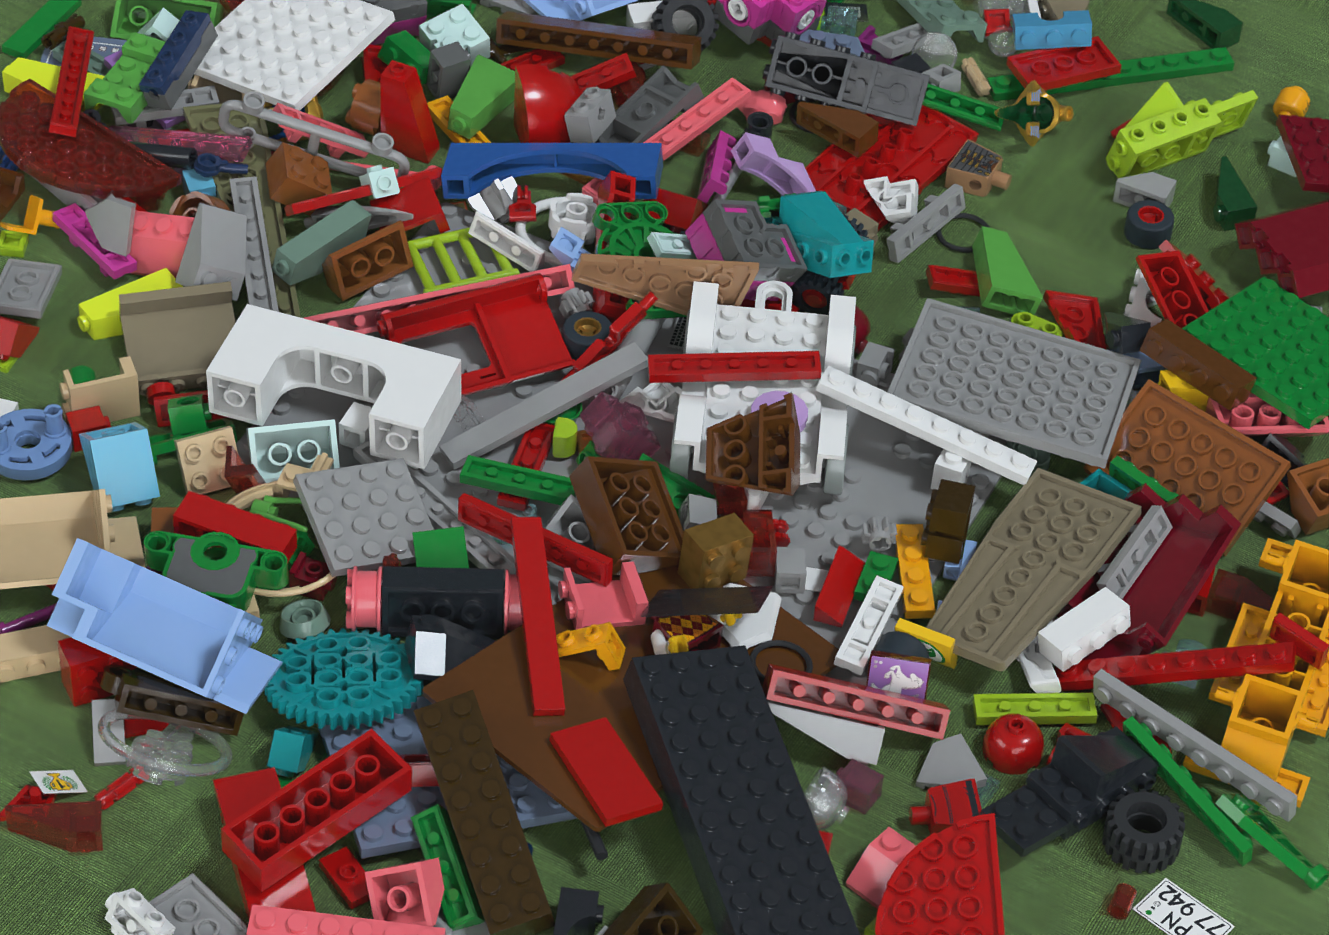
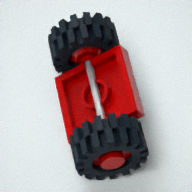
M855 218L852 221L848 220L858 235L869 238L867 237V229L862 230L864 227L862 223L857 225V219ZM806 270L792 288V300H795L793 305L796 307L800 306V312L806 311L808 313L829 315L831 295L843 296L844 290L850 289L856 274L829 278Z

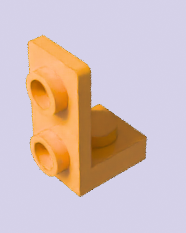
M611 622L599 625L593 624L572 631L567 630L556 635L559 657L596 649L599 659L603 660L609 671L620 669L626 648Z

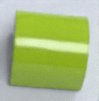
M558 417L553 434L552 455L556 458H567L576 452L577 424L569 418Z

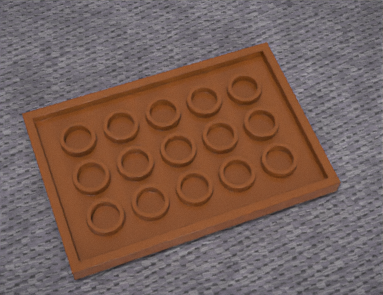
M1148 379L1123 414L1105 469L1091 466L1087 463L1083 469L1087 474L1091 475L1099 468L1109 475L1110 462L1118 455L1125 461L1133 463L1138 470L1148 477L1155 478L1160 485L1170 492H1175L1178 495L1184 494L1203 513L1221 504L1241 523L1222 554L1226 557L1290 469L1291 463Z

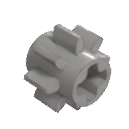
M578 287L566 291L561 296L562 305L559 307V310L566 319L580 311H592L591 304L595 301L589 291L584 292L583 289L580 290Z
M876 515L871 517L867 523L862 524V543H869L871 550L881 552L889 549L891 544H896V523L889 524L888 517Z

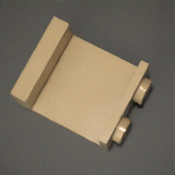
M131 357L119 358L120 375L75 385L69 369L63 370L64 382L59 385L62 398L66 400V403H62L65 420V413L98 405L103 416H108L110 422L140 416L138 375Z

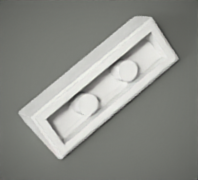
M476 211L468 232L470 235L530 272L544 268V251L483 213Z

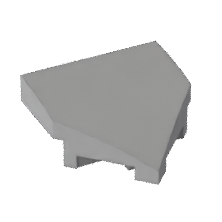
M111 194L101 202L85 210L88 221L102 248L125 257L130 253L136 203L115 198Z
M958 734L932 744L915 786L925 789L926 786L935 787L962 780L975 779L977 788L986 786L987 777L962 734Z

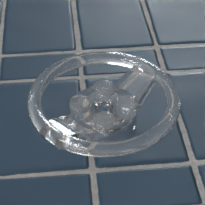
M116 709L105 713L98 722V733L103 742L115 753L127 759L126 766L134 768V776L149 783L161 785L163 780L174 781V785L179 786L186 782L187 777L218 774L224 771L232 761L233 754L230 745L217 732L169 723L162 732L153 729L147 730L146 735L134 738L130 747L113 734L110 726L119 720L148 718L118 713ZM196 734L216 747L220 753L218 760L206 764H191L193 760L192 741Z

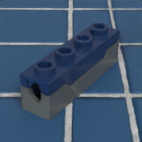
M186 10L139 83V87L149 107L172 110L218 36L208 13Z

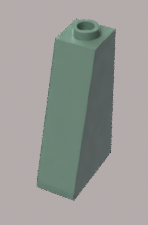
M354 200L349 201L279 247L276 251L272 271L290 286L323 273L322 264L329 254L366 237L372 215Z

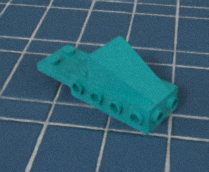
M815 191L783 195L780 199L779 216L773 217L771 214V218H764L767 224L788 225L808 271L829 278L872 272L874 240L858 235L826 192Z

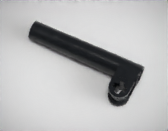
M87 109L79 115L76 137H71L68 142V150L81 160L194 169V162L198 158L195 148L106 139L109 135L108 126L101 122L99 112L94 109Z

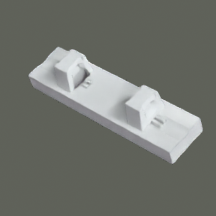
M876 576L835 657L834 665L862 675L902 595L904 586Z

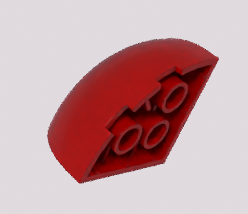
M515 65L514 128L520 143H573L570 142L564 115L584 91L581 90L576 81L562 71L560 73L551 71L547 66Z

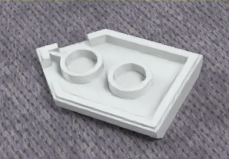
M729 583V584H727V585H724L723 588H724V587H747V586H742V585H738V584ZM770 592L758 613L742 614L743 617L736 619V623L732 626L724 625L722 636L729 642L730 647L745 645L748 649L757 644L760 645L764 642L772 641L782 600L777 593Z

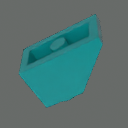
M293 726L275 729L267 766L275 767L277 774L294 777V773L304 771L317 742L319 732Z

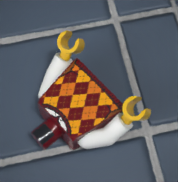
M714 614L650 617L654 621L651 635L655 655L718 648L720 647L724 625L732 626L736 623V619H740L743 615Z

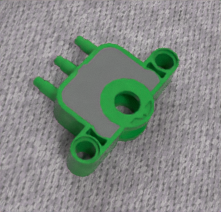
M153 531L144 538L146 563L151 569L163 571L162 576L243 611L248 609L255 588L280 590L288 584L287 558L282 552L238 544L235 538L223 532H211L200 537L165 531Z

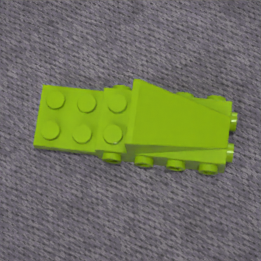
M1165 82L1123 129L1119 130L1105 158L1107 165L1117 178L1149 173L1205 152L1213 138L1243 127L1258 100V96L1254 90L1246 93H1236L1230 99L1225 101L1218 100L1211 105L1206 98L1198 101L1191 100L1183 105L1169 82Z

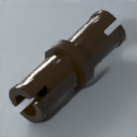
M73 14L66 21L57 23L51 32L42 37L43 46L52 50L62 42H65L70 26L82 29L85 27L84 18L80 15L78 16V14Z

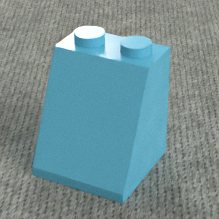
M132 422L79 434L93 490L105 489L106 495H111L112 512L124 509L125 504L135 502L136 506L147 505L153 502L152 498L160 497L147 428Z

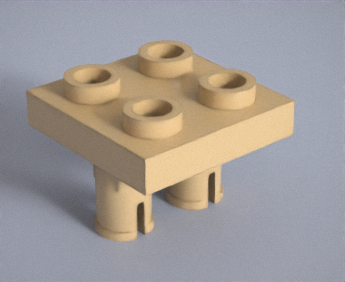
M231 426L174 440L186 494L188 491L205 494L245 483Z

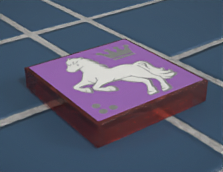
M871 650L866 686L926 700L932 659Z

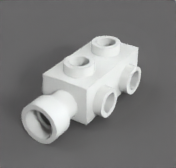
M134 888L115 892L105 902V907L108 909L105 919L111 924L110 930L114 935H173L175 927L165 916L157 911Z

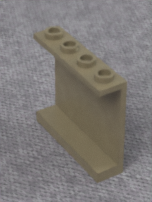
M231 281L119 295V314L126 354L131 357L138 375L139 395L147 396V387L158 382L172 383L175 393L191 388L207 389L206 370L236 323L232 307Z

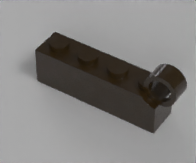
M107 665L104 668L100 687L109 693L116 694V712L238 736L244 713L158 676L133 672L119 665Z

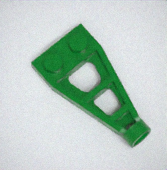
M1223 794L1215 803L1237 825L1304 880V883L1313 891L1322 886L1329 878V871L1322 864L1314 867L1268 816L1259 809L1261 804L1254 799H1249L1243 794Z

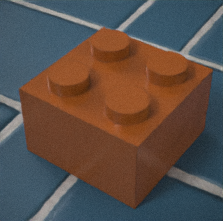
M282 142L266 162L269 196L274 201L290 205L332 194L328 161H325L320 156H314L297 146H291ZM311 210V211H307V212H303V213H305V214L311 216L312 213H313L315 210Z

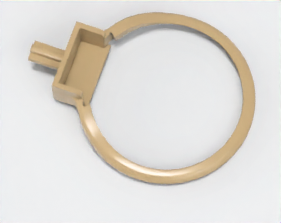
M322 452L321 455H317L311 469L286 463L277 481L244 490L226 504H232L243 510L251 507L255 499L264 500L265 495L288 497L291 491L297 492L293 483L296 474L328 470L331 468L334 460L329 458L327 453ZM329 573L320 580L304 587L296 586L280 590L255 588L254 594L267 597L300 595L325 585L335 577H332L331 573Z

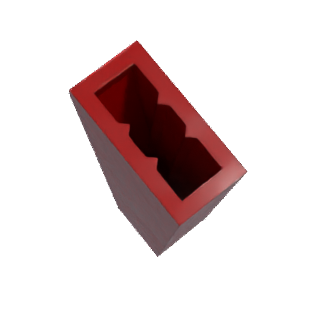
M392 60L380 75L381 133L389 134L393 138L394 150L401 152L406 157L429 164L440 149V144L416 67Z

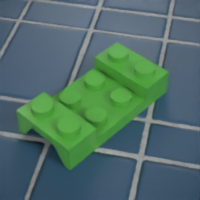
M133 32L122 46V56L103 79L96 78L84 92L85 109H92L97 103L117 108L126 122L133 124L148 105L139 87V83L166 41Z

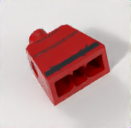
M975 779L930 787L926 793L924 806L909 808L911 826L928 825L931 835L934 832L937 834L948 827L956 825V822L959 820L980 815L982 808Z

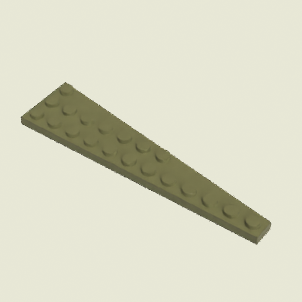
M222 104L183 107L184 118L199 154L211 153L219 156L221 160H227L228 163L248 164L247 175L219 172L217 175L212 176L216 186L217 197L227 204L230 211L234 212L230 179L257 176L272 268L276 251L287 243L281 204L270 199L266 162L272 156L271 149L256 144L250 149H244L238 144L239 139L223 132L218 124V116ZM235 110L230 111V124L241 129L243 127H252L257 134L268 137L266 121L264 119ZM272 271L279 312L301 318L295 284L288 285Z

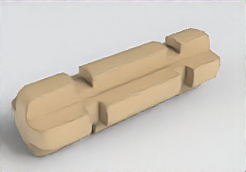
M972 57L964 58L961 67L977 95L980 97L988 96L991 87L976 61Z

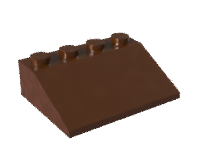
M587 456L571 473L569 478L596 551L613 559L612 575H620L622 562L634 561L638 574L679 565L684 531L658 463L656 461Z

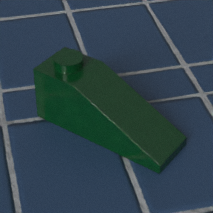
M1199 0L1168 1L1166 14L1212 49L1228 48L1240 41L1243 22L1226 9Z
M1222 156L1217 176L1213 216L1224 231L1235 230V223L1255 219L1258 206L1227 156Z

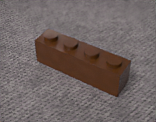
M1168 319L1149 328L1140 349L1142 353L1229 411L1248 399L1257 379Z

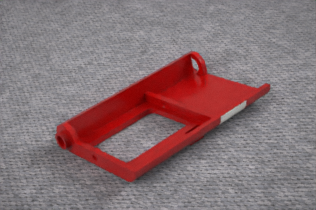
M541 273L380 314V320L376 322L380 337L385 336L386 340L400 344L469 325L473 326L482 343L490 366L461 374V397L572 367V364L575 362V359L572 360L547 303V287Z

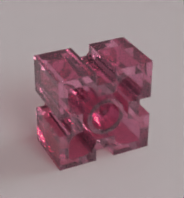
M601 392L580 414L585 424L584 429L592 437L595 444L594 449L601 457L639 460L642 453L652 457L661 448L654 432L647 428L649 422L641 407L626 401L622 404L617 397Z

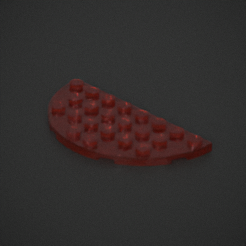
M28 79L12 89L10 96L5 102L2 101L0 104V146L15 165L38 179L41 183L74 193L97 196L101 199H105L111 194L116 198L150 195L166 192L171 188L181 185V174L80 111L76 137L50 133L49 127L56 95L32 79Z

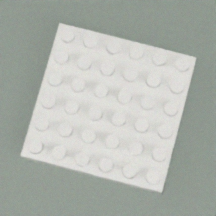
M244 0L215 27L218 36L194 75L245 94L252 91L258 92L263 95L268 103L274 105L280 103L300 111L395 21L394 13L361 0Z

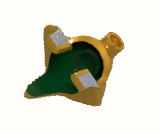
M1033 80L1027 85L1014 104L999 108L994 114L999 118L1014 122L1026 142L1034 147L1038 140L1054 129L1059 122L1071 121L1074 112L1071 106L1060 105L1056 99L1048 95Z

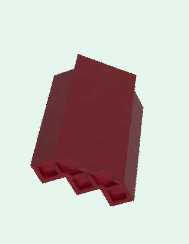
M1329 199L1235 223L1239 249L1256 248L1261 275L1277 273L1279 286L1289 293L1297 295L1299 298L1329 290Z
M1146 483L1130 491L1124 500L1141 506V516L1134 525L1140 523L1152 505L1162 506L1173 528L1122 599L1130 605L1131 626L1124 633L1118 634L1105 643L1102 648L1096 649L1082 660L1146 655L1165 647L1241 523L1221 504L1203 513L1184 494L1165 502ZM1127 535L1121 540L1104 564H1110L1128 540ZM1098 571L1056 615L1058 618L1100 591L1096 585L1101 578Z

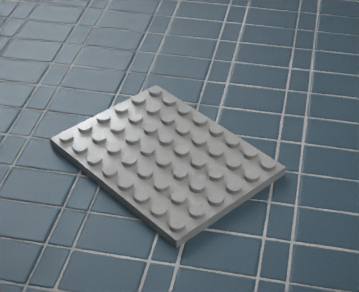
M927 298L888 389V393L964 428L1105 469L1140 367L1141 359Z

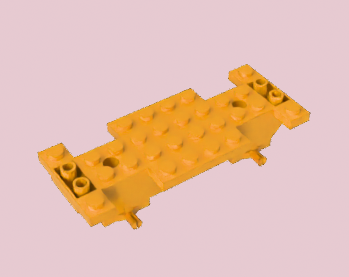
M1268 538L1258 566L1282 574L1271 610L1268 611L1243 603L1227 647L1277 643L1269 635L1273 619L1279 612L1329 644V550L1299 540H1295L1292 546ZM1329 650L1325 664L1320 669L1313 667L1296 655L1293 672L1258 675L1246 673L1245 676L1215 678L1208 697L1210 700L1231 706L1232 713L1221 747L1296 794L1297 807L1299 808L1305 796L1310 777L1281 767L1296 728L1325 737L1329 727ZM1185 756L1183 766L1187 770L1221 781L1216 774L1205 767L1198 766L1190 757Z

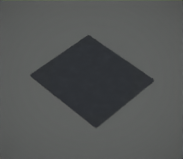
M773 586L659 590L641 617L758 613Z

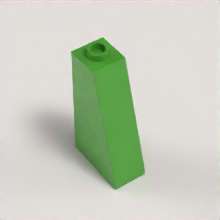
M481 55L476 56L450 107L448 129L468 139H471L514 101L515 71Z
M982 226L972 245L982 307L1010 314L1028 312L1034 315L1043 299L1042 294L1008 233Z

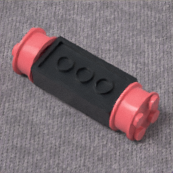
M353 566V569H348L346 629H352V631H355L356 628H376L377 632L381 633L382 625V636L390 634L394 637H406L411 615L422 616L425 614L443 618L491 639L502 638L503 614L504 635H507L508 631H513L522 625L517 575L510 574L509 569H506L505 590L504 569L384 566L383 569L382 566H379L378 571L358 570L357 566Z

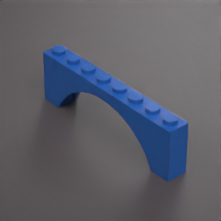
M450 143L441 174L443 198L468 199L491 186L494 180L499 179L501 182L511 176L515 178L539 173H572L604 180L612 170L636 177L635 199H657L663 170L662 143Z

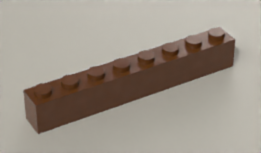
M506 11L497 18L496 43L609 59L627 53L631 62L690 70L700 62L701 37L511 11Z

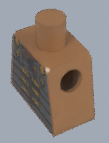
M967 139L947 167L944 187L950 188L955 183L963 186L964 193L985 197L993 186L1007 190L1011 183L1012 175L1001 172L1003 158L1000 155Z

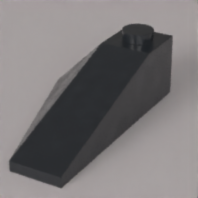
M411 615L404 647L413 679L436 680L496 642V640L433 615Z

